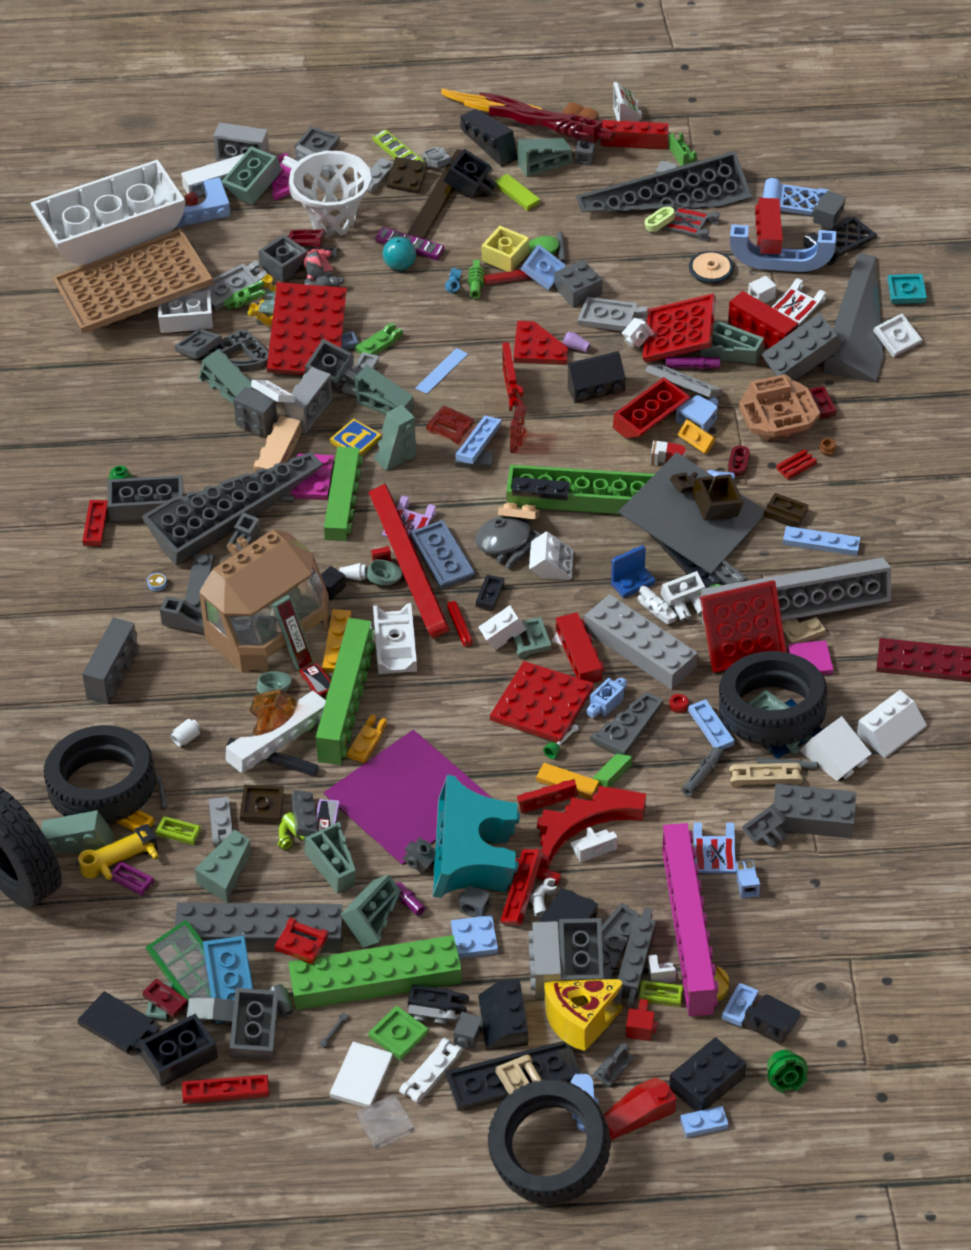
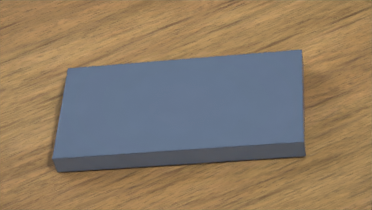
M444 520L409 532L411 540L440 589L475 577L473 568Z

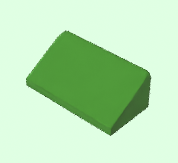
M616 754L592 779L598 780L601 786L611 787L632 766V757Z

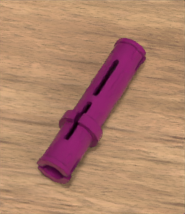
M720 357L666 358V367L700 368V370H704V368L720 369Z

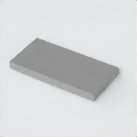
M647 366L646 372L661 378L665 377L673 383L705 396L717 397L723 393L721 388L666 366Z

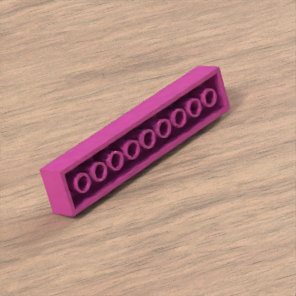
M688 823L663 825L662 853L688 1017L713 1015L714 1006L718 1005L717 980L714 981V976L716 975L715 964L711 963L713 952L712 946L708 944L710 942L709 929L705 927L707 925L706 912L703 913L702 909L704 908V898L700 896L701 880L697 878V875H699L698 863L694 861L696 859V850L691 844L693 843V832L689 831Z

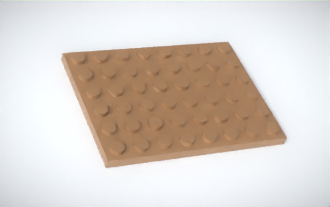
M182 229L52 277L82 334L92 332L94 329L102 326H108L115 321L123 320L131 315L139 314L144 310L157 307L160 304L173 301L178 297L189 295L194 291L205 289L214 284L211 275Z

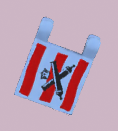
M694 823L693 837L696 850V859L694 861L698 863L699 873H736L734 823H726V836H702V823Z

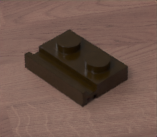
M774 493L767 504V508L764 509L763 515L798 528L799 523L803 520L809 509V505Z

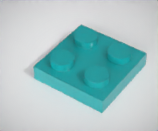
M923 274L887 276L891 304L926 303L927 297Z

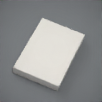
M352 1042L330 1091V1098L371 1109L392 1061L393 1053Z

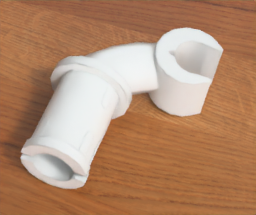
M547 878L544 884L538 886L529 898L536 918H542L546 912L545 895L551 896L556 892L557 886L550 887L554 886L555 879Z

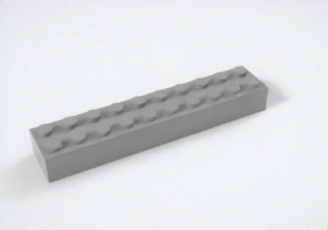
M877 558L701 589V596L774 580L776 582L781 620L890 602L891 566L884 558Z

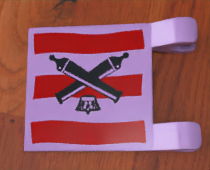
M401 496L397 508L408 534L410 531L429 525L436 515L435 505L429 504L425 515L407 510L409 507V497ZM384 530L382 536L387 537L386 532Z

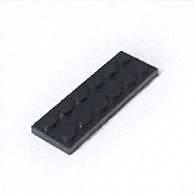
M560 1041L445 1071L457 1111L506 1099L509 1093L495 1072L496 1067L524 1055H530L533 1060L532 1064L541 1079H558L571 1082L575 1074H581L571 1045L565 1041ZM521 1067V1070L528 1079L529 1083H532L533 1081L528 1075L525 1068Z

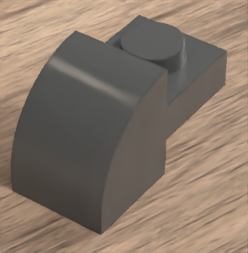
M243 512L234 526L235 532L228 544L230 542L234 543L241 551L242 548L237 543L238 537L242 536L245 538L249 545L255 542L260 533L261 523L259 518Z

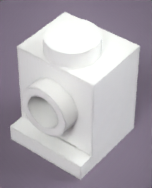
M634 318L622 332L625 342L630 347L635 346L637 348L650 335L654 334L646 321Z

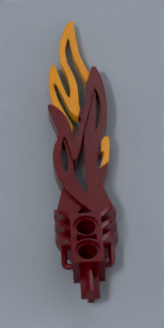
M441 89L442 95L459 102H464V105L467 107L487 111L489 115L511 118L528 125L549 127L557 134L594 143L600 138L613 141L615 136L614 131L602 128L601 121L583 117L582 115L551 112L509 97L480 92L479 95Z

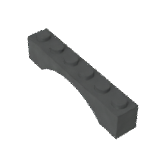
M165 597L160 608L162 625L204 634L202 610L183 599ZM254 615L247 618H229L238 641L264 645L277 634L275 618L262 615ZM211 619L223 631H225L222 620L217 621Z

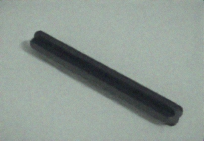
M230 738L227 742V746L232 742L236 741L237 739ZM276 751L267 759H263L316 776L319 771L318 764Z

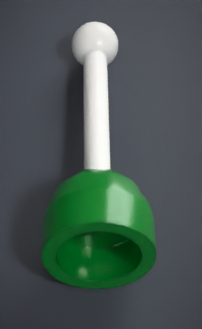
M572 725L571 730L561 742L548 743L543 748L545 756L555 759L560 753V745L573 732L579 730L578 725Z

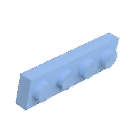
M484 416L456 453V460L473 464L501 427L502 419Z
M786 526L783 538V545L854 556L858 555L860 537Z

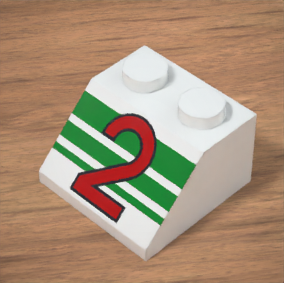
M614 82L613 109L617 121L639 122V120H642L641 110H638V100L634 98L633 93L618 82Z

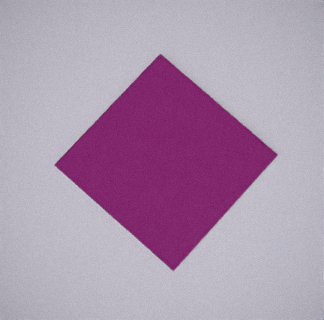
M414 729L323 792L329 800L340 801L339 809L401 865L406 863L403 860L407 853L404 849L411 841L415 843L419 837L430 844L436 841L438 798L447 775L455 776L461 784L471 791L492 798Z

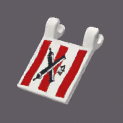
M797 278L789 290L772 308L795 320L800 326L819 304L825 302L826 297L824 295H826V292L819 290L813 299L800 292L803 289V285H801L803 280Z

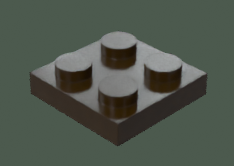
M395 156L386 183L387 188L419 194L428 168V162Z
M244 784L239 816L240 821L280 823L284 786Z

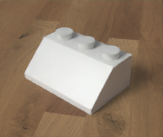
M899 690L858 721L857 736L884 758H887L924 730L927 724L915 702Z

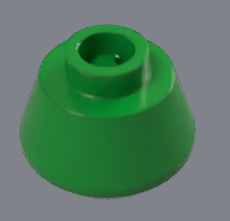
M122 465L113 467L108 476V480L133 478L131 472Z

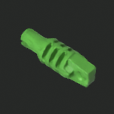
M473 260V267L469 268L468 285L470 287V297L478 299L481 287L484 284V268L480 267V260Z

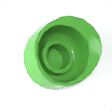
M547 235L534 238L529 242V254L539 244L549 253L555 255L558 251L559 241L557 238Z

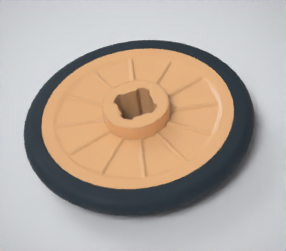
M704 251L696 254L690 260L689 271L699 281L719 283L732 275L734 264L727 255L721 252Z

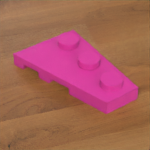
M287 153L277 156L282 171L272 182L274 201L291 194L289 179L292 169L282 164L284 157H289Z

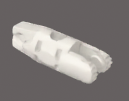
M640 587L639 592L641 595L638 596L637 600L648 611L667 625L676 621L677 615L667 603L648 587Z

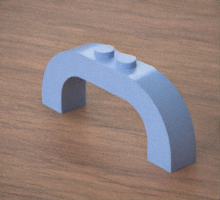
M731 224V250L739 261L753 268L794 272L812 271L824 266L832 258L835 251L836 231L819 230L818 240L811 248L804 250L781 249V254L760 253L759 246L752 243L749 239V226Z

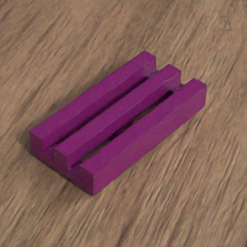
M122 861L111 872L112 881L141 896L145 894V890L148 891L149 885L154 883L153 877ZM120 869H122V870H124V871H126V872H128V873H130V874H126V873L120 871ZM134 876H136L137 878H139V879L145 881V883H143L142 881L136 879Z

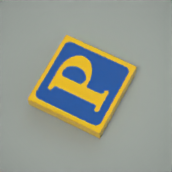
M353 418L330 438V443L336 447L359 448L360 455H363L381 440V434Z

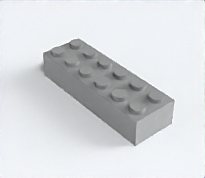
M610 594L584 615L587 633H590L591 636L671 690L697 668L698 653Z

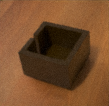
M731 474L717 475L714 481L713 476L699 477L696 479L691 492L704 521L738 517L744 503Z

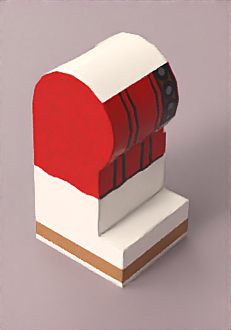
M653 440L650 465L658 466V462L666 463L676 452L685 457L686 449L680 444Z

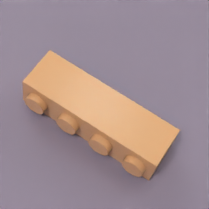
M284 416L279 417L278 421L273 425L271 435L267 437L265 447L261 449L259 460H256L254 463V471L257 472V470L262 468L274 467V464L280 462L281 464L288 462L302 433L301 420Z

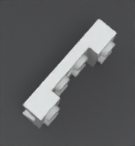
M407 603L400 611L384 612L378 606H373L378 674L416 672L417 661L411 603ZM393 634H398V635H399V637H397V638H392V637H390V636L393 635Z

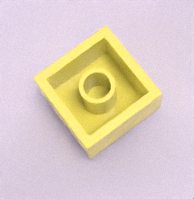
M499 226L481 245L482 261L507 272L513 271L529 254V237Z

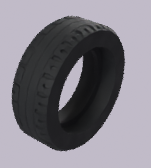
M767 651L745 656L733 663L720 680L719 710L721 719L735 735L751 743L779 746L798 742L815 732L824 721L827 711V686L825 678L815 665L795 654ZM776 686L791 689L802 695L805 699L790 708L766 710L749 705L741 698L752 690Z
M111 725L91 726L67 735L50 751L43 769L48 797L57 812L65 817L98 810L107 824L122 820L138 811L148 801L156 784L152 753L146 741L128 729ZM99 760H116L124 762L133 768L122 781L103 789H81L67 782L77 769Z
M542 1079L541 1081L537 1080L527 1083L525 1086L522 1085L502 1101V1104L497 1107L493 1115L494 1117L491 1119L488 1133V1150L493 1165L508 1188L516 1192L518 1196L526 1200L530 1199L531 1202L558 1204V1202L564 1203L573 1200L574 1197H579L587 1189L593 1187L597 1179L602 1176L606 1168L605 1165L608 1164L611 1137L605 1117L593 1097L573 1083L569 1084L567 1081L558 1079ZM557 1107L573 1112L583 1123L586 1132V1147L579 1160L566 1171L552 1176L533 1175L522 1168L513 1152V1137L519 1125L532 1113L545 1108Z

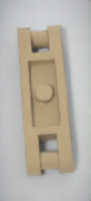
M799 763L735 764L729 768L730 775H732L730 779L732 787L759 784H792L799 786L803 783L802 776L800 775L802 770Z

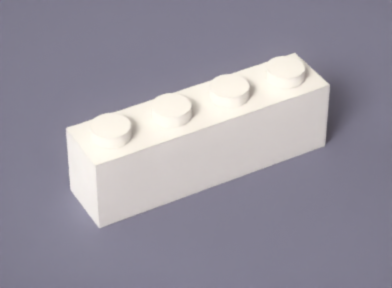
M244 154L181 173L183 187L188 196L192 198L205 194L203 181L220 178L222 181Z

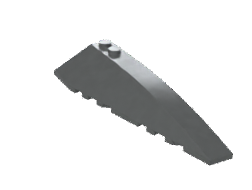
M736 151L576 195L581 212L653 210L663 207H672L673 209L679 207H721L750 199L752 196Z
M858 254L833 329L844 347L825 360L823 372L825 374L873 383L877 382L883 361V345L873 331L874 327L881 324L876 256Z
M310 452L292 458L289 462L282 464L280 462L274 464V467L259 469L256 473L250 475L247 473L222 481L217 486L212 487L210 485L204 487V490L196 493L194 491L189 492L184 497L179 498L177 496L171 498L143 515L142 519L164 554L177 566L195 553L202 551L234 531V526L243 512L255 517L323 466V463Z

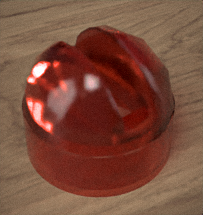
M191 192L184 196L189 206L196 205L199 201L196 192Z

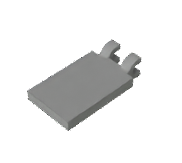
M256 260L248 266L241 264L213 278V285L200 290H210L212 307L216 311L225 306L224 300L232 296L233 293L262 280L267 273L265 270L260 271V264Z
M587 297L578 317V325L624 331L634 318L647 322L648 307H638V303Z

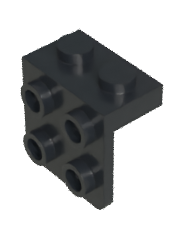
M766 994L755 1008L749 1005L746 1009L744 1026L782 1044L800 1018L801 1012Z

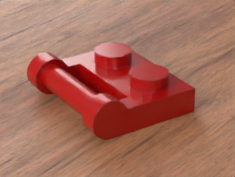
M290 917L284 931L275 944V951L313 964L328 939L329 931L324 929L318 930L299 923L297 919ZM297 930L310 936L316 937L318 939L317 941H313L300 935L294 934L293 931Z

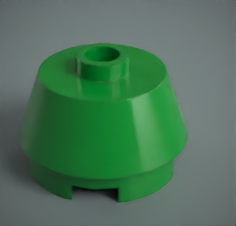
M780 1050L768 1059V1083L778 1092L784 1093V1091L792 1089L797 1091L807 1082L808 1065L803 1057L790 1050Z

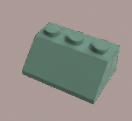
M250 147L221 183L239 200L253 205L279 175L282 168L277 156Z

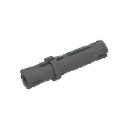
M714 747L709 755L701 760L698 769L681 788L684 795L691 797L707 775L715 770L716 764L724 756L721 749Z

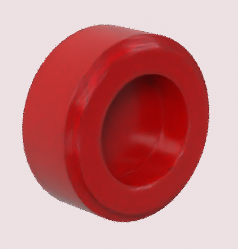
M675 694L670 697L669 708L675 713L687 711L689 700L685 695Z

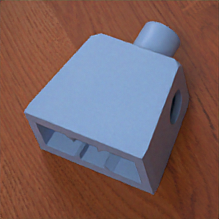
M701 396L693 397L676 409V422L683 425L687 419L708 432L717 420L718 400L715 397H710L708 400Z

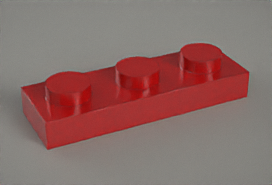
M89 500L82 540L83 546H102L108 512V500Z
M575 779L531 792H525L518 795L517 800L522 814L579 797Z

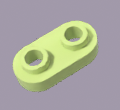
M663 207L645 219L646 229L656 232L675 218L674 209L672 207Z

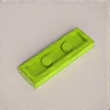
M505 174L494 181L498 189L528 211L540 204V198L510 175Z

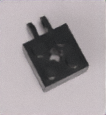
M465 149L462 150L450 166L444 178L445 183L470 198H473L477 191L490 196L492 190L496 188L494 180L488 177L491 171L490 164Z

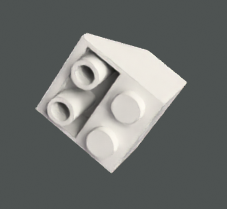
M547 531L531 541L529 570L542 579L570 580L572 578L574 550Z

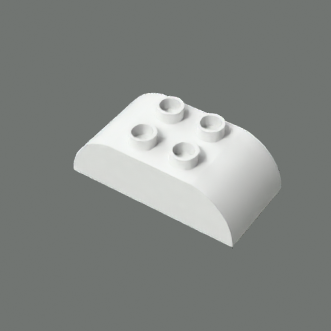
M155 160L31 202V206L60 254L72 263L85 265L172 232L184 213L185 199L160 162Z

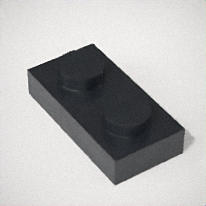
M487 574L476 599V607L494 611L504 587L505 578Z

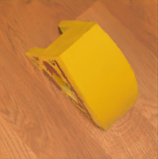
M599 979L544 982L545 1011L548 1022L556 1035L577 1049L587 1050L622 1011V1004L615 1005L612 1001L622 988L621 980Z

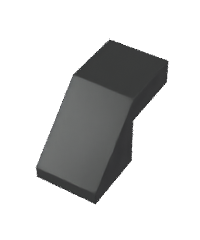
M189 998L186 1018L196 1013L201 1022L214 1020L231 1023L233 1020L234 1000Z

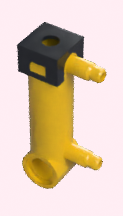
M145 824L135 828L134 834L98 850L83 851L78 858L81 874L86 878H94L102 872L107 880H111L112 874L108 868L111 865L141 852L145 855L150 854L154 860L158 859L156 837L149 825Z

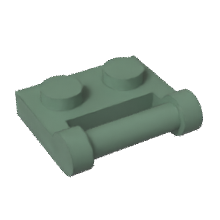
M541 617L522 621L527 628L525 634L529 646H524L520 634L514 638L518 649V658L524 659L531 654L550 651L551 643Z

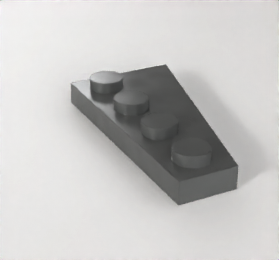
M622 902L602 925L603 979H611L630 936L635 916L638 917V913Z

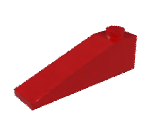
M656 1077L636 1085L603 1114L609 1127L611 1140L675 1113L676 1097L668 1084Z

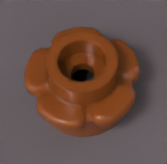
M825 438L819 444L820 451L823 454L830 455L837 450L836 442L831 438Z

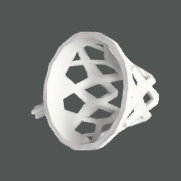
M322 151L310 154L299 162L285 156L282 164L292 169L289 179L290 193L293 199L302 203L309 215L313 229H325L326 236L331 237L335 230L341 236L348 232L349 227L353 228L357 209L372 182L370 169L365 162L356 155L343 151ZM324 165H331L335 172V176L329 182L320 176ZM336 165H344V166L339 170ZM349 167L354 168L355 181L347 185L343 175ZM357 171H358L359 174L362 176V177H360L359 179H358ZM306 174L314 179L311 189L304 187L303 176ZM340 183L343 197L338 202L334 191ZM364 183L363 189L358 193V187ZM318 186L325 193L323 202L317 200ZM333 210L341 212L335 217L329 214ZM345 218H347L346 223L344 224L343 228H341L340 224L343 222ZM324 220L330 225L328 230L322 224Z

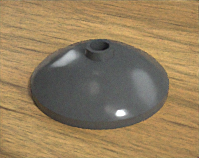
M498 516L488 520L478 529L475 535V542L477 547L483 552L489 554L507 553L519 548L528 540L530 526L525 519L520 517Z

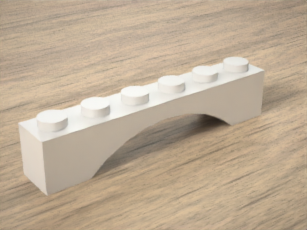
M311 691L299 699L293 716L278 729L263 735L240 737L226 746V761L241 773L253 768L257 763L267 759L272 753L282 749L286 744L296 740L301 734L311 730L320 723L326 700L314 691Z

